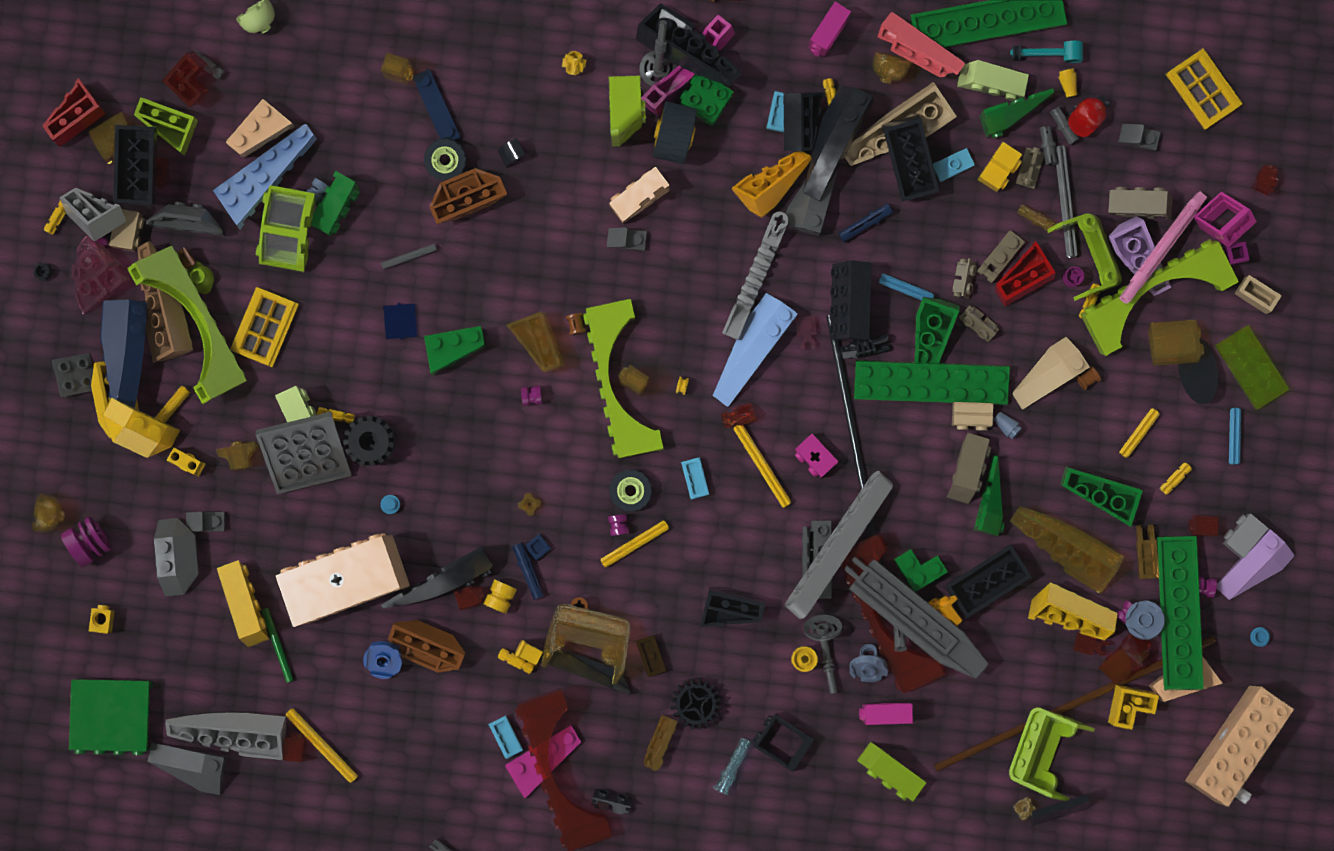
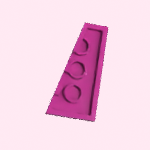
M572 725L505 765L524 799L581 742Z

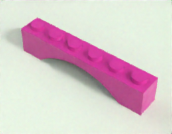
M717 15L702 34L707 37L706 40L712 46L715 45L720 51L735 35L732 25ZM677 66L669 75L655 83L641 99L645 100V106L650 111L660 117L665 102L673 103L690 84L695 74Z

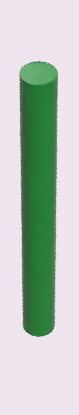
M269 608L263 609L261 612L286 683L294 681Z

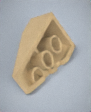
M1065 337L1049 347L1013 391L1012 395L1021 409H1024L1090 367L1080 351Z

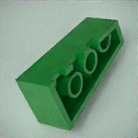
M1067 466L1060 483L1066 489L1126 525L1132 526L1143 490Z

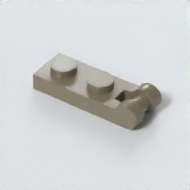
M1010 230L977 272L980 275L984 274L988 278L987 280L992 283L1025 241ZM989 264L996 268L993 272L987 268Z

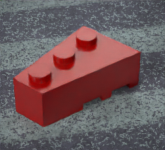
M79 78L75 81L76 84L72 90L66 93L65 99L60 106L55 108L42 126L59 147L106 114Z
M1036 241L996 284L995 292L1004 307L1055 278L1056 272Z

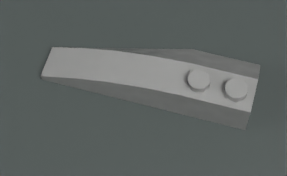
M208 713L167 719L165 722L167 736L188 742L196 740L207 747H210V744L221 747L222 751L228 752L230 749L239 752V755L244 757L283 760L286 718L283 716L252 713Z

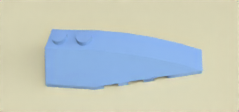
M767 293L764 295L747 318L739 339L734 344L713 394L716 399L729 407L797 317L795 311Z

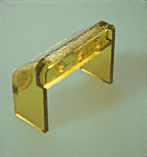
M567 604L559 605L554 612L546 637L542 667H546L553 652H559L563 649L566 640L602 649V660L608 665L615 666L612 683L617 684L625 670L630 633L629 622L624 618Z

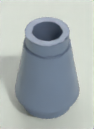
M1002 412L998 413L993 419L1007 438H1015L1022 430V427L1019 426L1020 423Z

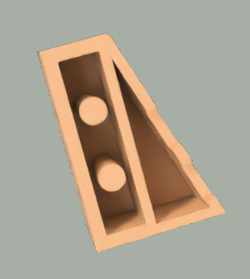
M262 99L226 143L241 157L245 158L295 126Z
M654 167L651 171L649 170L642 175L637 182L634 181L626 187L627 190L622 194L617 193L610 199L609 205L622 224H624L669 192V184L659 170Z
M1202 656L1204 689L1222 684ZM1163 675L1149 685L1152 691L1159 695L1158 699L1163 702L1200 691H1164Z

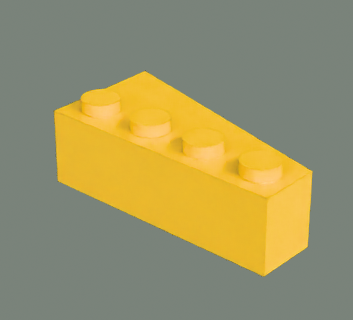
M1049 583L1031 600L1028 619L1035 620L1040 618L1046 624L1052 625L1054 622L1064 625L1063 629H1078L1081 634L1106 640L1115 632L1118 613L1085 599L1074 592L1061 588L1056 584Z

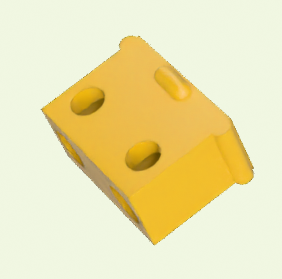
M177 448L172 449L167 461L178 466L181 470L188 471L196 476H200L206 465L196 459L194 455L186 454Z
M521 640L515 651V656L537 665L543 652L526 643L525 640Z

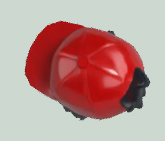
M1100 96L1097 98H1087L1078 105H1075L1074 109L1068 113V126L1071 131L1080 137L1093 135L1094 131L1101 128L1102 123L1106 119V108L1110 106V100Z

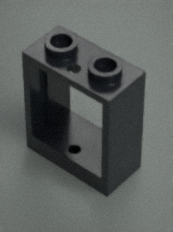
M776 714L773 716L769 715L763 723L766 727L762 733L758 731L752 740L755 742L753 746L793 772L814 739ZM776 721L803 738V741L788 763L761 745Z

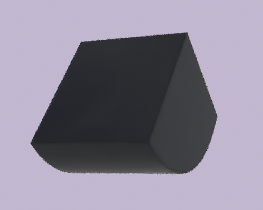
M517 138L507 142L497 150L506 168L526 158Z

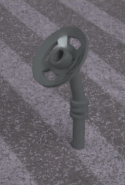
M665 20L659 22L655 52L651 51L646 54L640 63L641 78L651 87L657 83L650 80L652 76L665 78L670 71L669 64H672L673 70L677 67L673 62L667 59L663 60L667 44L665 40L667 21ZM648 60V61H649V63H648V65H647V72H648V73H645V71H644V66H645L646 61ZM651 64H653V70H652V71H650V65H651ZM664 66H667L666 73H664Z
M831 615L814 616L805 622L803 627L804 633L808 638L821 642L824 659L822 664H824V672L827 675L830 694L838 693L834 676L835 668H833L834 664L832 663L834 661L831 659L828 640L837 637L841 633L842 623L838 618ZM818 622H827L826 624L821 623L818 626L815 625V623Z

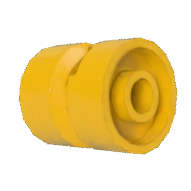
M494 579L490 588L492 593L487 595L484 605L506 614L510 607L509 600L513 599L517 589Z
M799 647L792 653L791 662L797 670L808 672L816 666L817 655L809 647Z

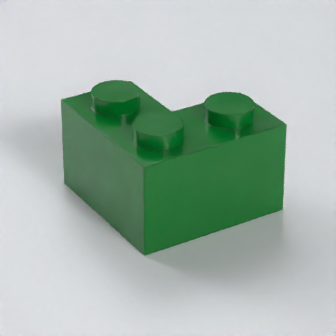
M910 549L893 559L908 586L914 592L947 573L938 556L920 565Z

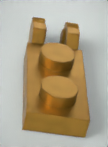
M1153 524L1148 525L1147 528L1149 540H1143L1141 525L1136 526L1139 579L1159 578L1157 541L1155 540Z
M661 715L643 761L644 766L651 767L654 771L660 769L663 764L662 757L668 748V743L678 721Z

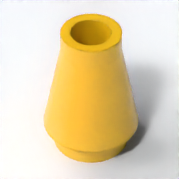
M1074 68L1059 71L1058 78L1066 97L1077 95V72H1074Z

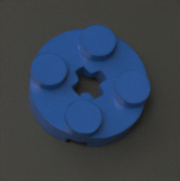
M386 641L372 642L363 658L365 668H368L372 676L379 679L391 678L392 675L400 671L403 663L400 647ZM385 657L388 661L381 663V660L378 658Z

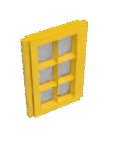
M1201 49L1165 74L1204 130L1242 105V102L1204 49Z
M256 287L230 351L273 368L299 304Z

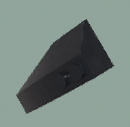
M662 3L638 24L636 40L655 52L659 22L661 20L667 21L665 38L667 44L663 57L694 74L731 86L741 76L742 72L727 57H723L719 53V49L715 45L712 46L706 40L707 37L705 35L699 34L690 21Z
M840 85L821 120L803 189L804 194L818 201L821 200L874 104L872 95L855 87Z
M480 546L442 568L441 572L430 575L425 581L415 584L408 591H404L383 603L382 607L391 608L422 602L446 594L463 585L468 587L476 582L475 578L481 575L484 578L491 574V569L494 568V565L485 549Z

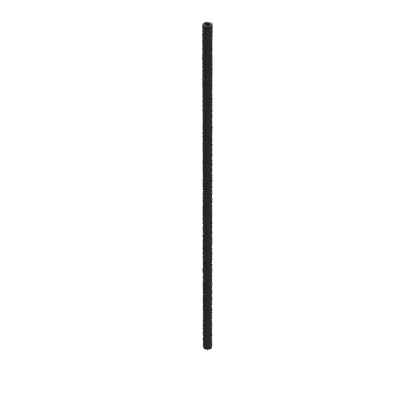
M831 315L826 316L828 329L831 325ZM831 340L861 491L866 484V478L839 341ZM872 517L867 528L873 558L883 566L874 518Z

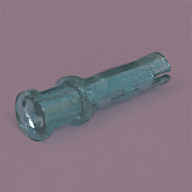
M742 737L740 738L725 770L720 772L721 776L717 784L713 786V789L728 796V790L732 782L736 781L737 776L735 775L752 742Z

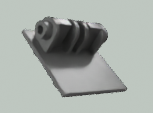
M89 353L52 360L61 397L68 398L75 394L92 391L93 366Z

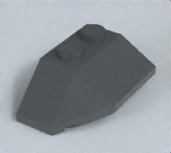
M174 202V205H166L146 221V225L153 228L225 236V231L207 209H204L205 206L193 204V207H187L185 203Z
M179 518L158 520L154 536L157 578L165 596L185 595L188 588L199 575L196 535Z

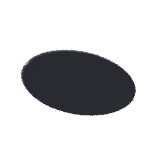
M1189 336L1182 342L1178 353L1179 377L1186 393L1193 401L1198 404H1207L1213 399L1218 386L1216 361L1211 349L1204 340L1197 336Z

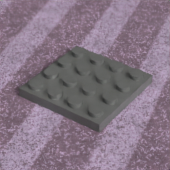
M331 412L255 430L277 494L352 476Z

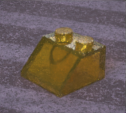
M122 112L89 131L96 148L108 164L114 161L115 125H129Z

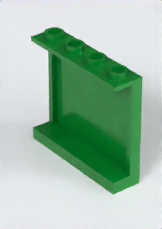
M71 680L69 750H75V754H86V750H94V754H106V751H113L115 755H125V751H133L132 755H144V752L150 751V748H148V729L152 681Z

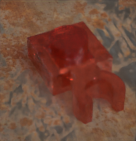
M751 402L734 407V412L732 413L724 412L721 414L725 428L733 426L734 423H738V426L757 420Z
M1077 632L1073 651L1093 655L1095 650L1097 654L1106 656L1107 653L1102 652L1100 647L1102 645L1109 646V643L1106 641L1097 643V638Z

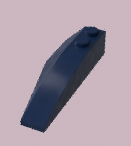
M106 300L102 303L100 343L103 346V361L106 364V379L109 382L110 388L109 397L135 408L143 361L147 303L134 300Z

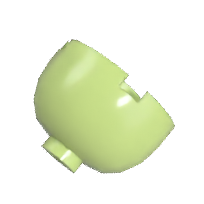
M261 0L248 8L245 12L246 14L241 13L236 18L239 25L249 33L260 31L263 34L271 29L270 24L274 20L275 11L269 0Z

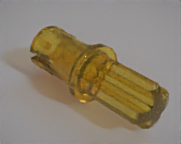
M1021 205L1017 211L1019 215L1030 220L1032 225L1035 224L1045 231L1054 226L1055 222L1043 216L1040 211L1037 213L1024 205Z

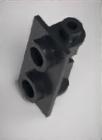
M595 789L591 805L595 806L594 808L608 811L609 805H613L611 812L625 815L629 814L633 798L622 793H611L606 789Z

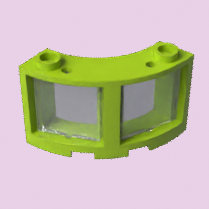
M269 185L268 192H264L263 195L265 206L259 245L256 248L259 264L304 272L309 256L307 227H311L316 205L315 193Z

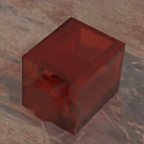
M1192 516V520H1189L1188 530L1191 531L1193 536L1216 537L1218 536L1219 517Z
M290 733V736H286L282 760L304 762L307 738H302V734Z

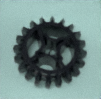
M690 678V685H688L686 680L683 681L684 688L677 685L680 692L673 691L672 694L677 696V699L671 698L670 701L676 702V705L670 708L671 710L677 709L678 712H675L673 717L680 715L677 721L681 723L682 720H685V728L688 726V723H691V730H694L695 724H698L699 730H702L701 723H705V726L708 728L709 723L707 721L709 719L713 723L716 722L712 717L713 714L718 717L720 716V713L715 710L716 708L722 709L721 705H716V702H721L722 698H715L720 692L715 691L713 693L712 690L715 688V685L712 684L708 688V680L703 685L701 684V678H698V683H694V678ZM692 688H702L709 694L697 697ZM687 691L690 702L685 707L680 708V699ZM691 695L697 701L705 699L702 701V704H699L701 706V713L696 707H690L691 703H693L691 702L693 700ZM712 699V709L706 716L702 709L703 705ZM694 710L701 719H690L684 713Z

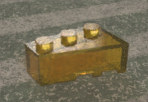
M541 311L506 325L543 372L549 373L565 366L546 312Z

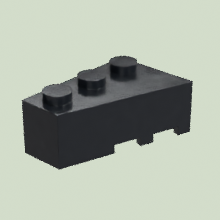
M709 587L700 628L761 622L766 600Z

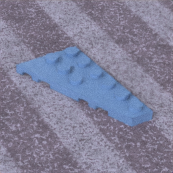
M306 124L213 190L239 229L244 226V220L249 215L252 216L255 213V207L260 202H263L264 192H268L269 185L277 186L283 180V174L294 167V161L298 157L303 156L317 140Z

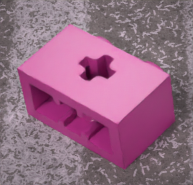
M813 434L794 450L796 452L795 457L801 463L806 462L809 466L808 471L815 478L817 476L821 478L838 462ZM810 453H818L819 462L816 460L812 462L810 460L812 457Z

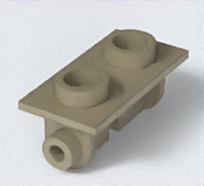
M1026 147L1016 184L1035 188L1044 157V152H1041L1039 148L1033 147L1031 149Z
M960 259V262H957L955 275L962 277V279H954L952 290L954 297L961 298L962 296L969 300V296L973 292L972 280L973 276L976 275L977 266L975 265L976 262L971 259Z
M969 305L959 318L966 326L978 333L979 337L989 342L999 330L997 324L988 317L982 321L981 318L984 314L975 306Z

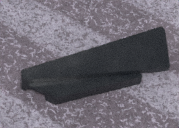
M548 644L541 661L542 663L630 695V689L621 670L570 651L565 653L555 646Z

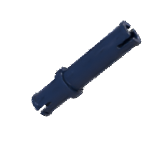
M888 203L875 211L868 212L867 216L843 231L838 232V234L845 243L872 225L879 224L880 220L892 214L893 211ZM879 213H881V215H879L878 217H876V218H874L873 220L867 222L869 219H871V218H873L874 216H876V215H878ZM861 224H864V225L861 226L860 228H858V229H856L855 231H853L852 233H850L851 230L855 229L856 227L860 226Z
M523 542L512 546L518 561L517 565L518 567L520 566L533 600L544 596L545 594L531 564L532 559L528 557Z

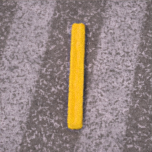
M743 424L736 425L734 427L735 433L781 506L784 508L791 504V500Z
M292 708L286 713V717L349 783H352L358 777L295 709Z

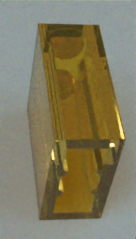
M1196 320L1150 323L1148 337L1153 366L1197 363L1201 355H1204L1203 344H1200L1199 338H1201V328L1197 326Z

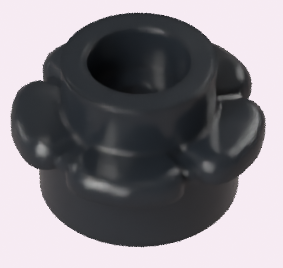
M47 263L37 264L33 271L35 278H38L39 281H47L53 273L51 266Z

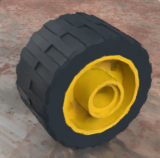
M665 102L661 118L657 121L654 133L653 158L682 165L685 163L695 134L696 108Z

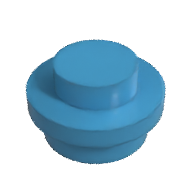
M387 495L381 500V509L385 513L394 514L399 510L400 501L396 496Z
M1258 627L1252 630L1250 640L1255 646L1262 647L1269 642L1270 635L1265 628Z

